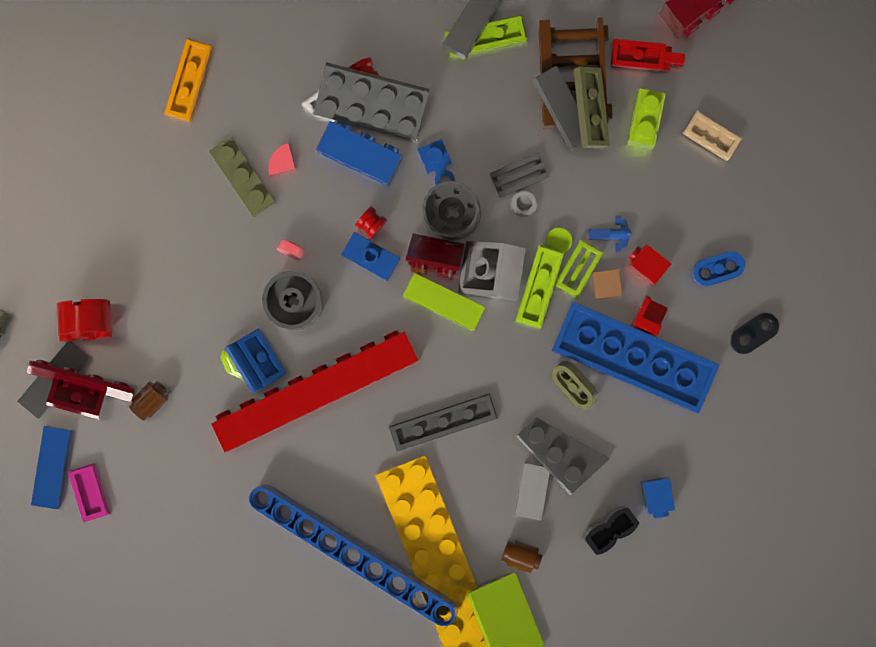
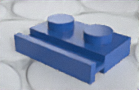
M259 328L225 348V351L252 394L286 374V371Z

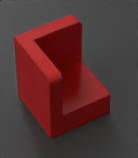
M645 296L631 326L656 337L661 330V323L668 308L651 300V297Z

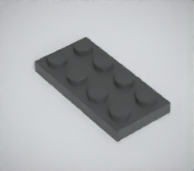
M326 62L313 115L336 121L339 120L344 123L416 141L429 89Z

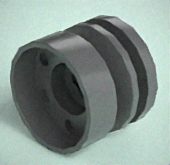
M455 181L441 182L431 188L424 198L422 208L424 220L429 228L443 239L453 241L464 239L472 234L480 223L482 213L480 202L472 190L464 184ZM450 206L452 208L459 207L457 210L459 216L457 218L454 216L447 217L449 215L447 209Z

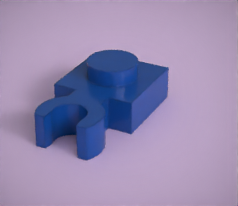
M442 139L417 149L427 174L435 171V185L440 183V178L443 176H447L450 181H455L453 173L446 170V166L451 165L452 162Z

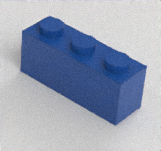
M338 120L336 124L329 121L316 148L317 153L389 187L402 161V155L398 154L399 149L388 143H385L384 146L374 142L375 137L365 132H361L358 135L350 131L352 127Z

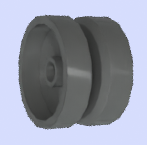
M297 271L281 272L273 277L265 286L262 296L263 309L269 320L286 330H304L313 325L321 315L323 307L322 292L316 282L305 273ZM296 297L299 300L298 305L293 304L290 306L289 299Z

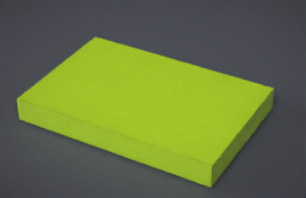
M515 572L466 593L487 647H545Z

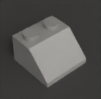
M466 241L458 293L518 301L526 248L506 243Z

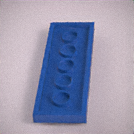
M575 302L571 303L551 350L697 414L700 413L720 364Z

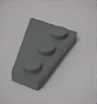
M537 417L516 436L569 495H572L610 459Z

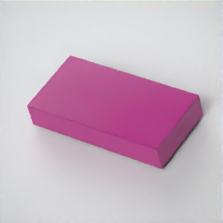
M95 463L68 471L83 522L109 515V508Z

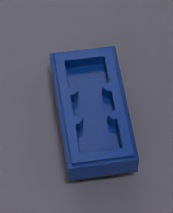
M356 232L353 233L341 254L343 257L385 281H388L400 260L398 256Z

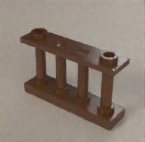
M603 17L597 18L596 28L555 30V27H550V20H539L540 74L555 66L598 65V68L602 70L608 124V120L612 119V104H607L604 41H608L609 31L608 25H603ZM596 39L597 54L556 56V53L552 54L551 43H556L557 40ZM565 82L570 92H576L575 82ZM541 98L543 130L554 129L555 122Z

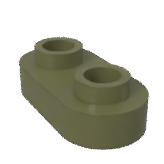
M562 361L552 370L553 381L575 406L580 409H589L597 401L598 392L596 388L573 363Z

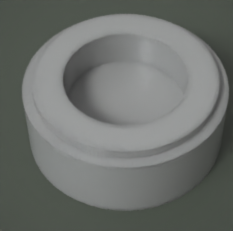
M528 190L516 192L511 200L513 212L520 217L532 215L538 204L536 196Z

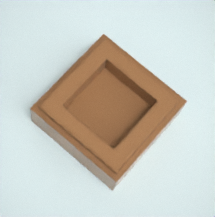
M619 269L592 273L595 299L622 296Z

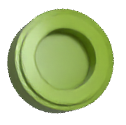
M554 228L546 236V247L566 253L572 246V236L564 228Z

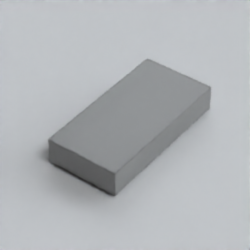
M524 463L515 516L542 520L550 474L545 467Z

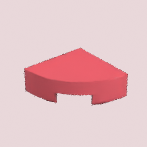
M289 143L280 146L272 154L269 161L270 176L295 170Z

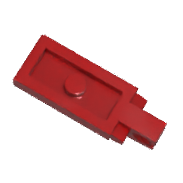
M613 39L611 67L663 72L669 71L670 66L683 67L685 54L672 52V47L666 46L664 43Z

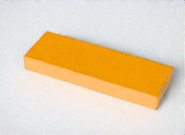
M186 38L165 108V115L191 122L213 48L212 45Z

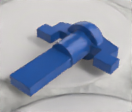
M615 216V224L621 225L620 229H589V240L621 239V243H616V252H621V248H627L631 237V230L626 219H621V216Z

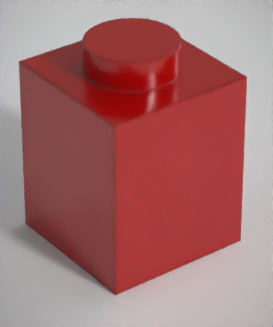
M648 244L643 248L637 246L628 257L632 261L628 267L651 286H654L672 265Z

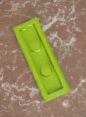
M522 15L490 21L469 54L527 42L528 39ZM451 30L445 31L446 37L448 36ZM449 52V54H450V59H451V58H455V57H459V56H457V55H455V54Z
M539 244L516 321L538 328L542 327L564 256L563 251Z
M416 273L413 274L403 294L404 298L472 331L475 330L486 308Z

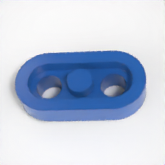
M733 251L701 260L693 267V280L698 285L707 287L736 278L743 273L745 260L739 253ZM727 261L734 262L735 268L733 270L726 268ZM702 269H707L710 272L708 278L701 276Z

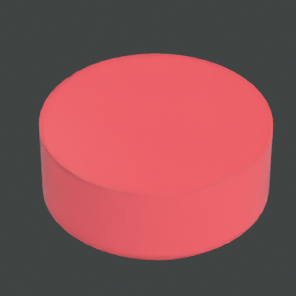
M285 239L280 240L276 248L284 255L299 261L304 254V250L300 246Z

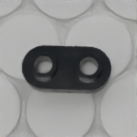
M761 313L732 332L729 339L732 350L738 354L752 352L778 333L779 321L771 313ZM764 321H768L770 323V329L768 331H765L762 328V323ZM741 336L748 338L749 342L746 346L740 343Z

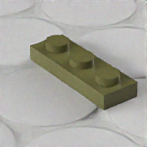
M578 67L574 69L582 148L603 149L609 147L601 68Z
M229 137L209 151L253 217H256L276 203L232 137Z

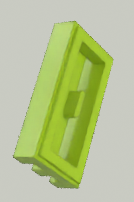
M580 240L554 286L577 299L604 252ZM582 247L586 248L585 254L567 285L563 284L562 282ZM593 252L596 256L577 289H571L588 257Z

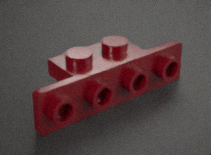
M30 360L28 364V374L52 380L46 401L47 406L98 419L105 395L131 402L135 389L130 388L124 382L116 381L111 383L104 381L98 375L89 374L86 376L79 374L73 368L63 367L61 369L53 367L51 363L44 360H36V362Z

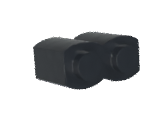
M621 506L612 510L606 516L604 522H599L589 527L582 538L593 553L600 555L609 551L618 539L632 534L637 529L639 521L628 507Z

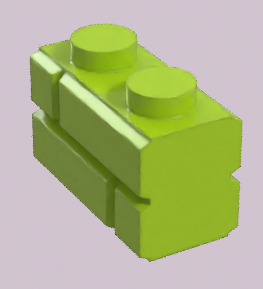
M647 89L638 90L627 145L651 150L655 147L656 133L659 130L665 93Z

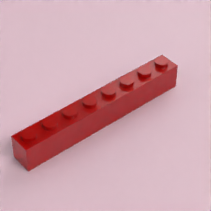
M395 330L385 335V341L376 345L372 341L360 347L361 353L351 356L350 352L336 358L337 364L329 368L324 364L311 370L313 375L306 379H303L302 375L288 381L289 387L279 391V388L275 387L263 393L264 399L255 402L254 398L239 404L241 409L232 414L230 410L216 415L217 421L211 423L224 453L418 362L406 333L400 334L398 330Z

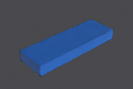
M48 426L43 427L31 500L32 506L59 509L72 430Z

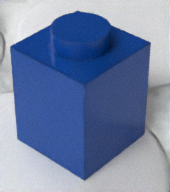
M665 477L640 482L646 514H653V518L669 516V511L675 510L670 478Z

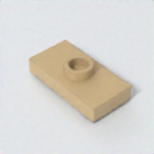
M698 110L682 133L725 161L730 159L742 140L740 136Z

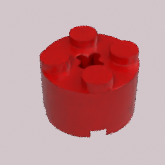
M81 299V301L73 302V305L72 300L56 303L60 342L75 341V339L98 341L103 338H112L110 300Z

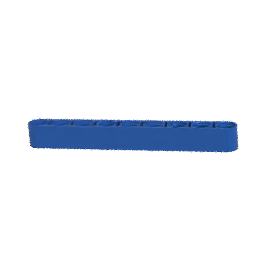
M262 485L253 489L250 493L249 503L256 511L435 624L448 626L457 617L458 606L452 599L270 485ZM260 491L268 494L269 502L267 505L259 502L258 494ZM282 505H286L291 509L292 515L289 519L281 515L280 509ZM305 519L313 522L314 531L312 533L304 530L303 521ZM326 534H333L336 537L337 544L335 547H330L326 544ZM349 548H354L359 552L360 558L358 561H352L348 557ZM376 562L382 566V575H374L371 572V563ZM401 577L405 581V589H396L393 585V578ZM416 592H425L428 596V603L420 604L415 598ZM440 606H447L451 610V617L442 618L438 613V608Z

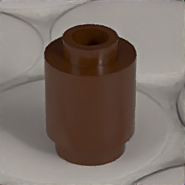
M149 381L132 399L133 403L129 408L138 418L145 421L148 417L151 418L169 400L166 396L168 390L158 381L155 383Z
M508 540L501 561L507 562L508 566L531 573L533 569L538 570L543 555L538 553V547L517 540L514 542Z

